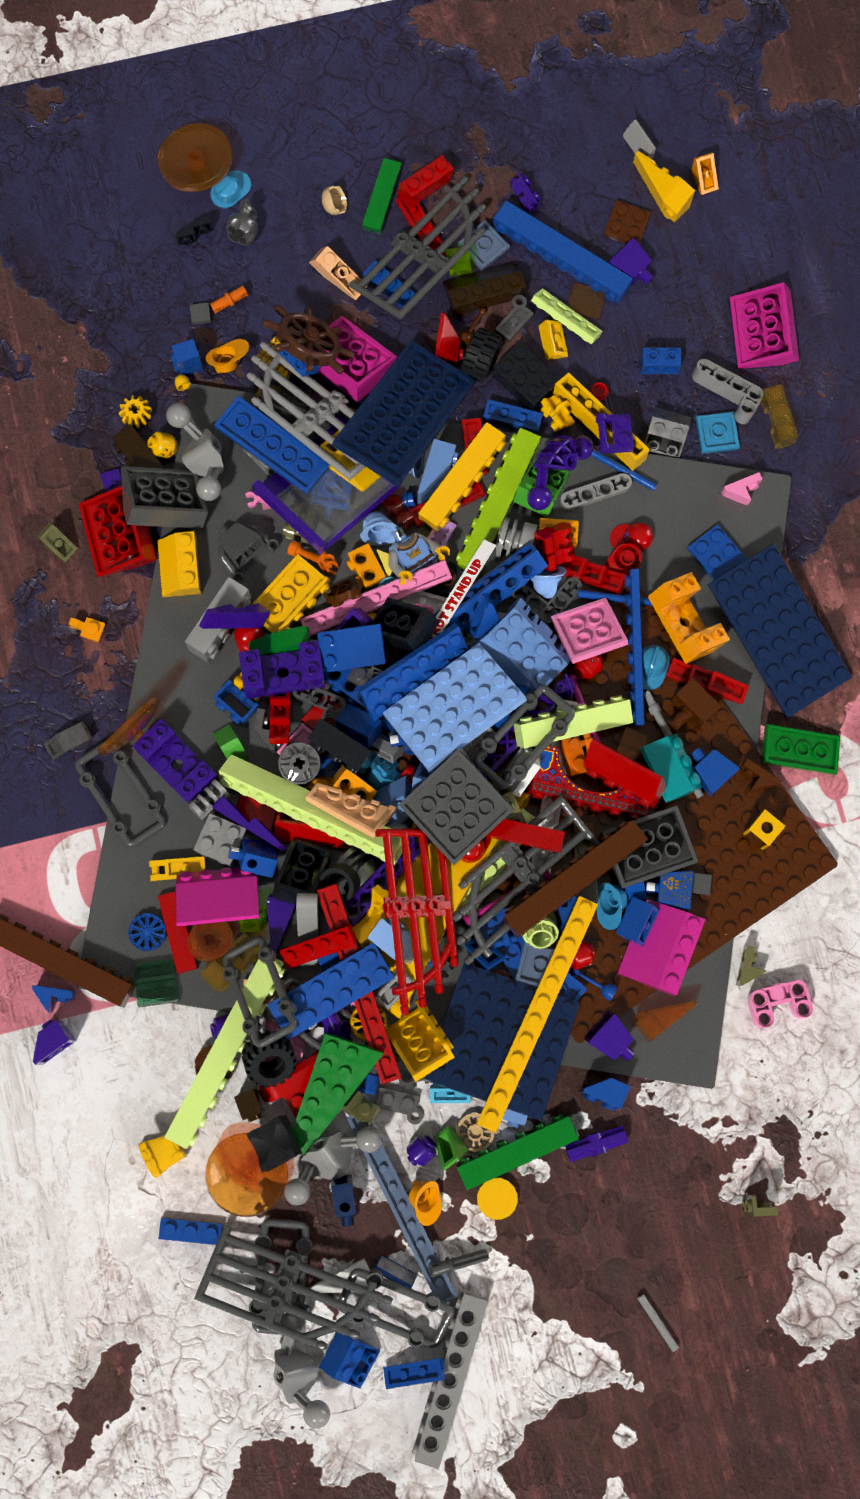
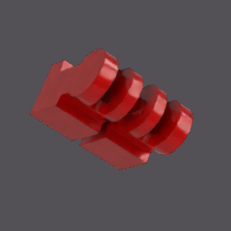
M561 522L554 525V527H546L534 532L536 548L539 549V553L548 565L545 570L549 572L556 570V566L575 559L570 523Z

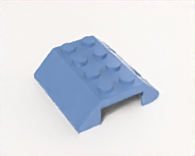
M519 597L508 608L509 612L485 636L478 638L468 650L480 643L514 683L528 686V693H532L541 685L547 686L568 665L570 658L566 650H564L565 648L562 643L557 647L554 646L557 640L556 634L551 636L553 631L542 620H539L540 617L537 614L530 619L527 617L531 608L529 606L525 607L526 602Z

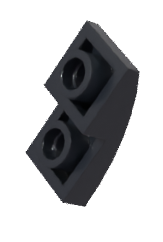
M210 215L196 219L181 228L176 233L178 246H187L197 242L196 234L204 235L209 231H213Z

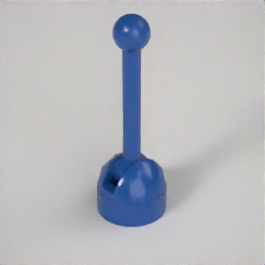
M572 969L571 971L573 976H579L599 987L602 995L609 1001L612 1000L618 989L616 985L610 983L603 986L580 973L579 970Z

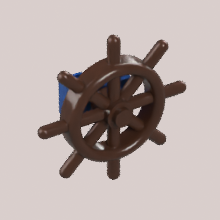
M276 305L274 309L282 317L280 323L278 324L267 319L262 321L264 327L276 331L280 343L275 346V350L302 377L318 373L320 367L330 366L337 374H342L344 369L336 361L337 356L341 355L349 359L355 357L353 351L341 347L337 336L341 334V328L331 329L326 323L313 317L310 308H306L304 313L289 314L281 305Z

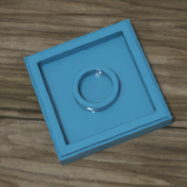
M734 411L696 416L701 454L738 450L740 448Z

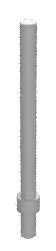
M649 690L644 692L643 696L649 706L648 710L651 716L655 717L664 737L672 735L660 712L662 709L659 704H656ZM701 788L694 792L697 799L704 796Z

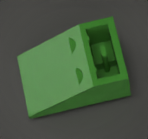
M535 457L518 486L513 502L548 518L571 471L548 470L546 487L551 491L552 502L544 510H535L530 507L527 501L529 490L536 485L537 469L533 467Z

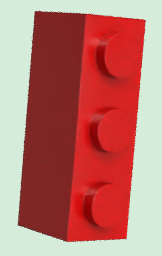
M441 155L401 182L397 197L408 209L412 208L451 181L454 171L453 166Z

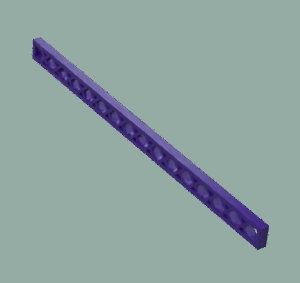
M541 694L537 702L542 700L548 706L544 710L535 711V709L532 711L527 710L521 717L533 716L535 718L539 713L550 712L555 707V704ZM514 725L497 744V747L506 745L507 751L504 754H496L495 751L493 755H487L482 761L493 760L491 770L494 772L518 748L516 739L509 740V733L514 731ZM416 836L409 837V841H412V844H410L413 853L411 856L412 863L421 855L420 844L416 843ZM427 837V843L429 846L432 841ZM402 855L396 862L399 863V870L395 873L396 881L404 873ZM385 862L361 887L357 895L345 905L347 915L349 909L358 908L357 917L349 918L352 927L358 924L369 911L372 900L369 903H361V896L371 893L372 897V888L375 887V881L385 878L383 889L388 890ZM327 925L324 929L327 932H330L329 926Z

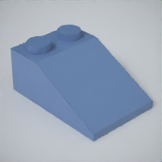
M437 439L433 440L418 490L417 505L424 503L435 492L458 461L459 452H456L455 444Z

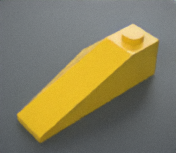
M637 151L633 161L634 165L663 215L675 223L690 208L695 190L681 177L669 175L668 169L665 167L662 169L658 168L654 160Z

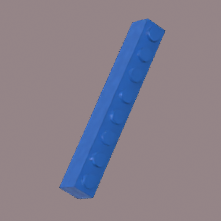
M505 201L494 217L493 227L499 233H505L510 236L514 242L523 244L530 252L537 253L546 262H552L557 265L561 271L570 273L577 281L589 285L593 291H599L604 294L608 300L619 304L630 288L632 277L510 202Z

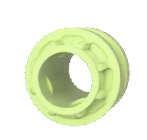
M550 914L523 935L524 941L538 949L551 946L558 938L555 914Z

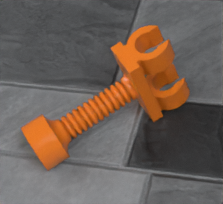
M295 540L288 547V555L295 557L299 554L317 562L320 569L324 572L327 571L330 575L336 574L335 571L329 570V568H332V565L339 568L334 556L324 552L319 556L302 548V544Z

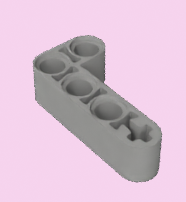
M707 359L699 360L692 373V379L696 383L739 405L734 414V418L738 423H749L764 396V392L760 387Z
M297 893L298 943L319 936L318 893ZM318 959L298 966H318Z

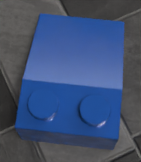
M381 624L317 633L323 673L387 663Z

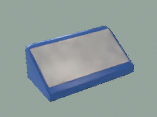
M384 1255L380 1256L374 1269L382 1272L383 1277L408 1288H412L417 1277L416 1273Z

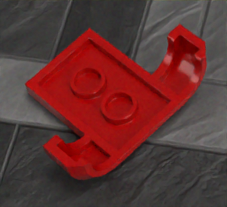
M316 1050L311 1056L297 1063L295 1072L291 1073L292 1077L290 1079H285V1083H278L276 1087L269 1085V1088H264V1085H256L255 1087L263 1101L273 1102L284 1097L296 1118L319 1050Z

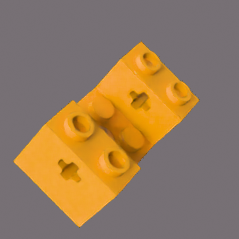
M692 572L663 583L648 596L685 664L715 652L730 640L721 623L706 629L690 598L701 590V587ZM680 619L685 622L686 626L681 625Z

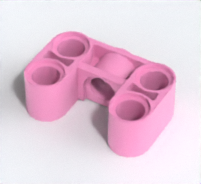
M801 980L767 986L766 988L750 992L747 997L752 1021L758 1028H768L773 1024L774 1015L771 1006L789 1002L792 1015L798 1019L807 1018L813 1012L807 985ZM794 984H797L801 989L799 995H795L792 991ZM755 994H759L762 997L760 1005H757L753 1000ZM799 1004H803L806 1007L804 1015L798 1012ZM762 1013L768 1018L765 1025L759 1021V1016Z

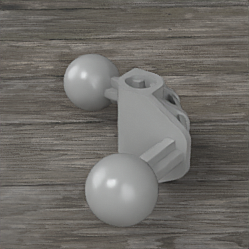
M174 403L169 406L166 412L168 423L176 428L183 427L193 437L183 452L182 461L192 473L203 476L196 485L198 496L202 500L213 501L221 493V485L217 480L218 475L224 471L221 443L207 428L202 431L191 420V412L185 404Z
M366 1126L360 1129L357 1135L346 1136L343 1131H338L328 1137H321L315 1140L309 1151L301 1158L300 1163L303 1165V1168L298 1178L292 1179L286 1184L284 1188L285 1199L290 1204L296 1206L307 1202L311 1193L308 1182L312 1175L328 1180L341 1178L347 1172L350 1165L351 1147L358 1146L360 1150L366 1153L375 1152L382 1145L381 1132L376 1127Z
M287 1312L284 1313L280 1324L303 1333L306 1328V1320ZM284 1335L281 1349L274 1352V1380L282 1389L286 1402L289 1404L296 1403L304 1410L303 1418L305 1423L313 1429H320L328 1423L330 1409L325 1402L321 1400L311 1401L306 1396L316 1382L318 1365L310 1355L293 1349L295 1339Z

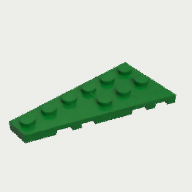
M325 1032L293 1126V1131L302 1154L305 1155L313 1142L321 1136L384 1054V1051Z

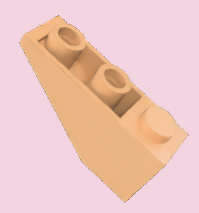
M328 246L321 248L310 260L309 263L324 278L351 298L357 300L361 295L349 287V283L352 280L359 283L361 279Z

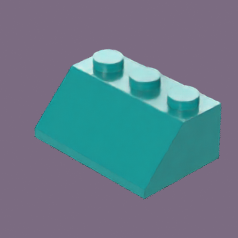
M677 734L666 736L640 748L649 769L662 776L667 788L662 796L666 803L683 798L702 788L700 777L695 773L692 761L686 754L683 742Z

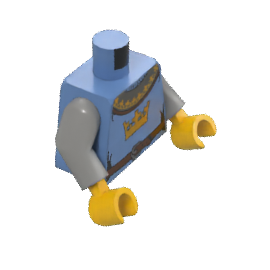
M402 527L391 532L396 543L389 547V568L397 577H400L401 585H405V579L411 582L412 572L435 558V554L438 553V558L441 561L445 560V556L442 553L450 555V549L447 546L440 547V545L422 534L415 532L406 536Z

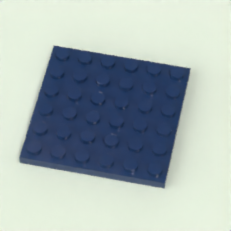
M464 963L442 1025V1030L446 1035L443 1039L448 1037L454 1047L451 1049V1052L455 1058L426 1075L424 1080L486 1102L537 988ZM560 995L557 996L507 1107L508 1110L542 1121L580 1002Z

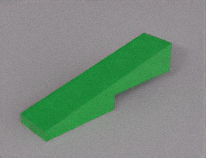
M383 159L362 223L363 229L381 234L390 200H392L402 165L401 162Z

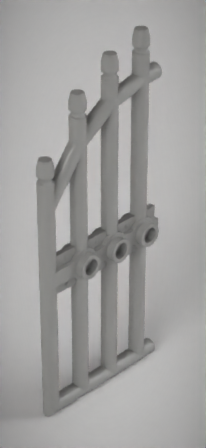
M262 342L260 347L265 352L267 351L273 357V360L268 365L256 355L251 358L253 363L265 371L263 381L259 377L257 378L254 373L249 372L247 374V378L262 390L264 402H261L257 397H253L251 399L252 403L344 477L351 480L365 468L364 465L341 452L356 464L351 470H348L308 438L312 432H316L332 445L335 437L324 430L321 425L328 421L341 431L345 425L333 415L341 410L351 418L355 412L346 405L349 401L342 393L336 390L330 393L310 376L302 377L273 347H270L266 342ZM281 363L323 396L324 399L319 403L315 402L278 373L275 368ZM274 378L311 407V409L304 414L270 387L271 379ZM272 398L296 416L298 420L290 424L273 409Z

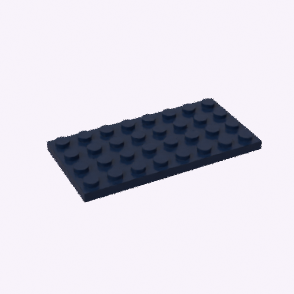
M411 340L334 439L332 446L399 487L472 388L475 380Z
M775 544L769 545L707 584L786 718L794 715L852 678Z

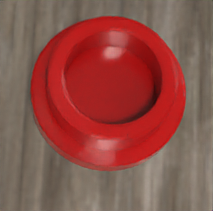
M597 382L591 386L589 392L597 400L603 401L607 398L609 390L604 383Z

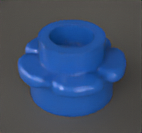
M406 490L405 495H402V502L404 507L407 506L408 509L417 506V500L414 491L408 492Z

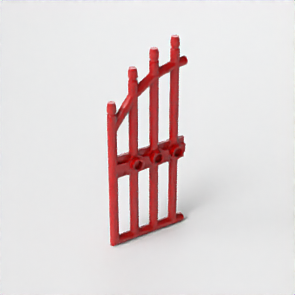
M420 828L376 829V837H383L389 897L383 898V912L385 913V918H391L398 979V986L392 988V995H399L402 1015H409L407 992L417 989L419 1007H426L425 985L434 977L436 994H442L443 981L441 969L448 957H451L450 964L452 967L458 966L447 857L438 849L443 895L433 896L426 834ZM411 836H419L425 896H415L409 841ZM391 837H401L407 897H397ZM436 916H445L448 942L441 954L439 953ZM418 917L428 918L433 967L426 974L423 973ZM400 918L410 919L416 981L406 984Z

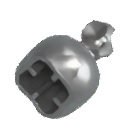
M249 199L242 200L240 202V212L231 214L226 222L229 240L243 246L251 245L258 233L257 211L251 206Z

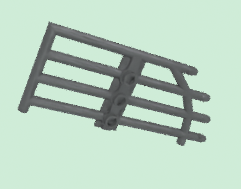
M463 176L452 188L449 185H445L443 191L446 194L408 233L405 231L398 233L391 242V245L394 247L359 283L352 280L349 283V287L401 320L483 236L485 232L483 228L478 229L473 235L472 228L473 222L485 210L486 206L484 204L479 205L471 214L467 206L477 196L479 190L477 188L472 189L464 198L457 193L468 182L467 176ZM451 199L457 203L455 208L422 241L414 238ZM462 211L465 220L436 250L430 248L428 245ZM465 231L464 244L450 259L443 256L442 254ZM400 251L408 255L372 292L365 288ZM413 260L421 263L416 271L386 301L379 297ZM428 268L435 272L429 281L400 310L393 306Z
M562 794L528 823L538 826L561 806L568 816L553 829L563 831L574 822L581 830L562 847L561 853L556 852L536 869L529 859L541 849L531 847L523 853L516 845L517 843L507 841L466 876V879H463L458 884L462 890L469 883H472L469 901L453 915L455 922L459 921L468 912L470 917V927L463 935L456 939V943L460 946L466 942V939L474 935L479 945L471 952V955L464 959L466 965L471 964L481 954H484L486 958L491 956L493 952L489 947L510 930L505 923L485 940L480 928L525 889L532 895L538 891L537 887L546 881L542 875L585 837L596 847L601 844ZM501 858L508 868L478 893L482 873ZM514 873L521 883L478 920L476 905Z
M226 1225L223 1226L194 1297L197 1301L307 1345L317 1347L320 1350H326L328 1344L322 1340H317V1338L333 1332L358 1339L360 1333L357 1330L344 1326L356 1316L365 1320L368 1319L373 1323H378L380 1318L378 1315L363 1309L369 1298L389 1305L393 1301L392 1297L375 1291L377 1284L369 1281L367 1287L344 1279L304 1263L306 1256L287 1249L285 1255L231 1235L229 1234L231 1227ZM228 1242L281 1263L277 1275L221 1254L225 1243ZM220 1262L273 1283L269 1295L213 1274L217 1263ZM302 1271L362 1294V1296L353 1306L296 1282ZM209 1282L264 1303L261 1315H256L206 1295L205 1292ZM294 1291L347 1313L334 1322L288 1304ZM287 1312L322 1327L301 1333L280 1323L284 1313Z

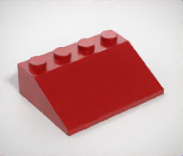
M122 486L79 503L97 577L137 568L157 560L149 527L127 525L123 511Z

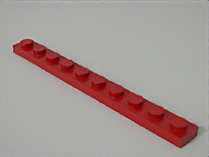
M337 883L317 889L330 931L350 925ZM358 945L338 951L340 961L359 950ZM372 991L354 1001L369 1047L384 1051V1054L375 1065L381 1083L385 1084L400 1079L402 1076Z

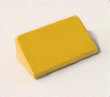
M545 320L539 325L545 359L552 360L568 357L562 323L557 320Z

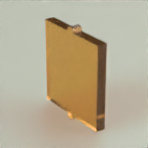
M574 283L572 293L568 298L570 300L569 308L581 316L599 319L601 309L604 307L603 300L605 294L601 291L595 292L589 286Z

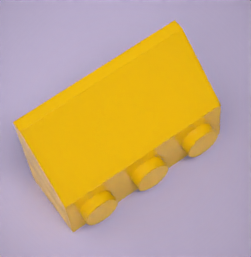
M195 532L173 533L158 540L162 597L202 594Z

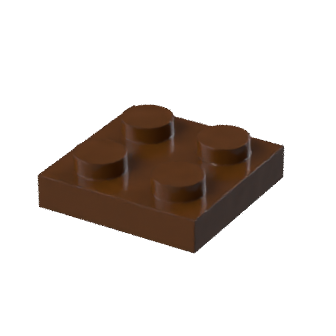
M616 200L603 236L625 244L634 238L640 244L651 212Z

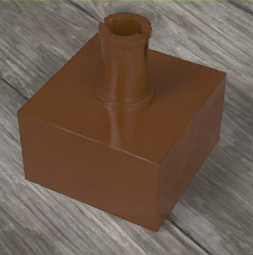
M692 678L671 700V703L679 712L669 720V724L675 730H678L689 720L699 730L719 710L721 705Z

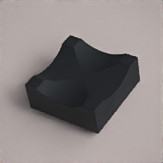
M287 1115L277 1116L265 1125L247 1133V1137L257 1153L262 1172L271 1171L302 1154Z

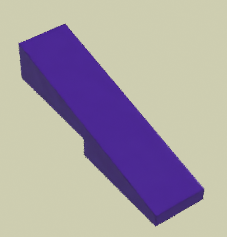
M260 603L237 609L233 605L228 604L208 609L199 626L202 629L262 628L270 611Z
M222 796L212 806L218 812L278 849L284 851L287 848L261 820L254 817L250 821L228 798Z

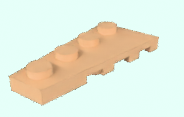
M317 783L306 795L307 802L372 838L376 837V829H382L396 813L397 808L389 805V807L380 805V802L376 800L370 802L361 799V796L356 794H344L340 789Z

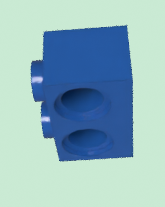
M681 348L642 349L640 355V374L679 373L681 368Z

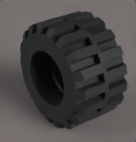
M481 327L477 329L466 350L462 363V372L479 380H486L499 354L502 336Z
M270 1030L265 1031L263 1034L260 1032V1039L272 1033ZM286 1036L262 1048L255 1046L252 1039L249 1038L250 1042H246L245 1048L242 1049V1061L246 1074L252 1083L255 1082L257 1086L264 1085V1088H269V1085L276 1087L278 1083L283 1084L285 1079L292 1077L291 1073H294L296 1070L297 1060L292 1044ZM269 1056H277L269 1062H261Z

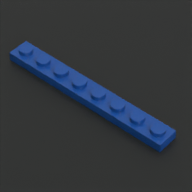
M631 569L624 577V585L628 591V594L625 595V605L628 606L625 620L626 625H629V633H627L626 637L630 651L627 653V663L630 664V672H628L627 679L628 683H631L628 699L630 700L632 710V728H640L644 725L639 569Z

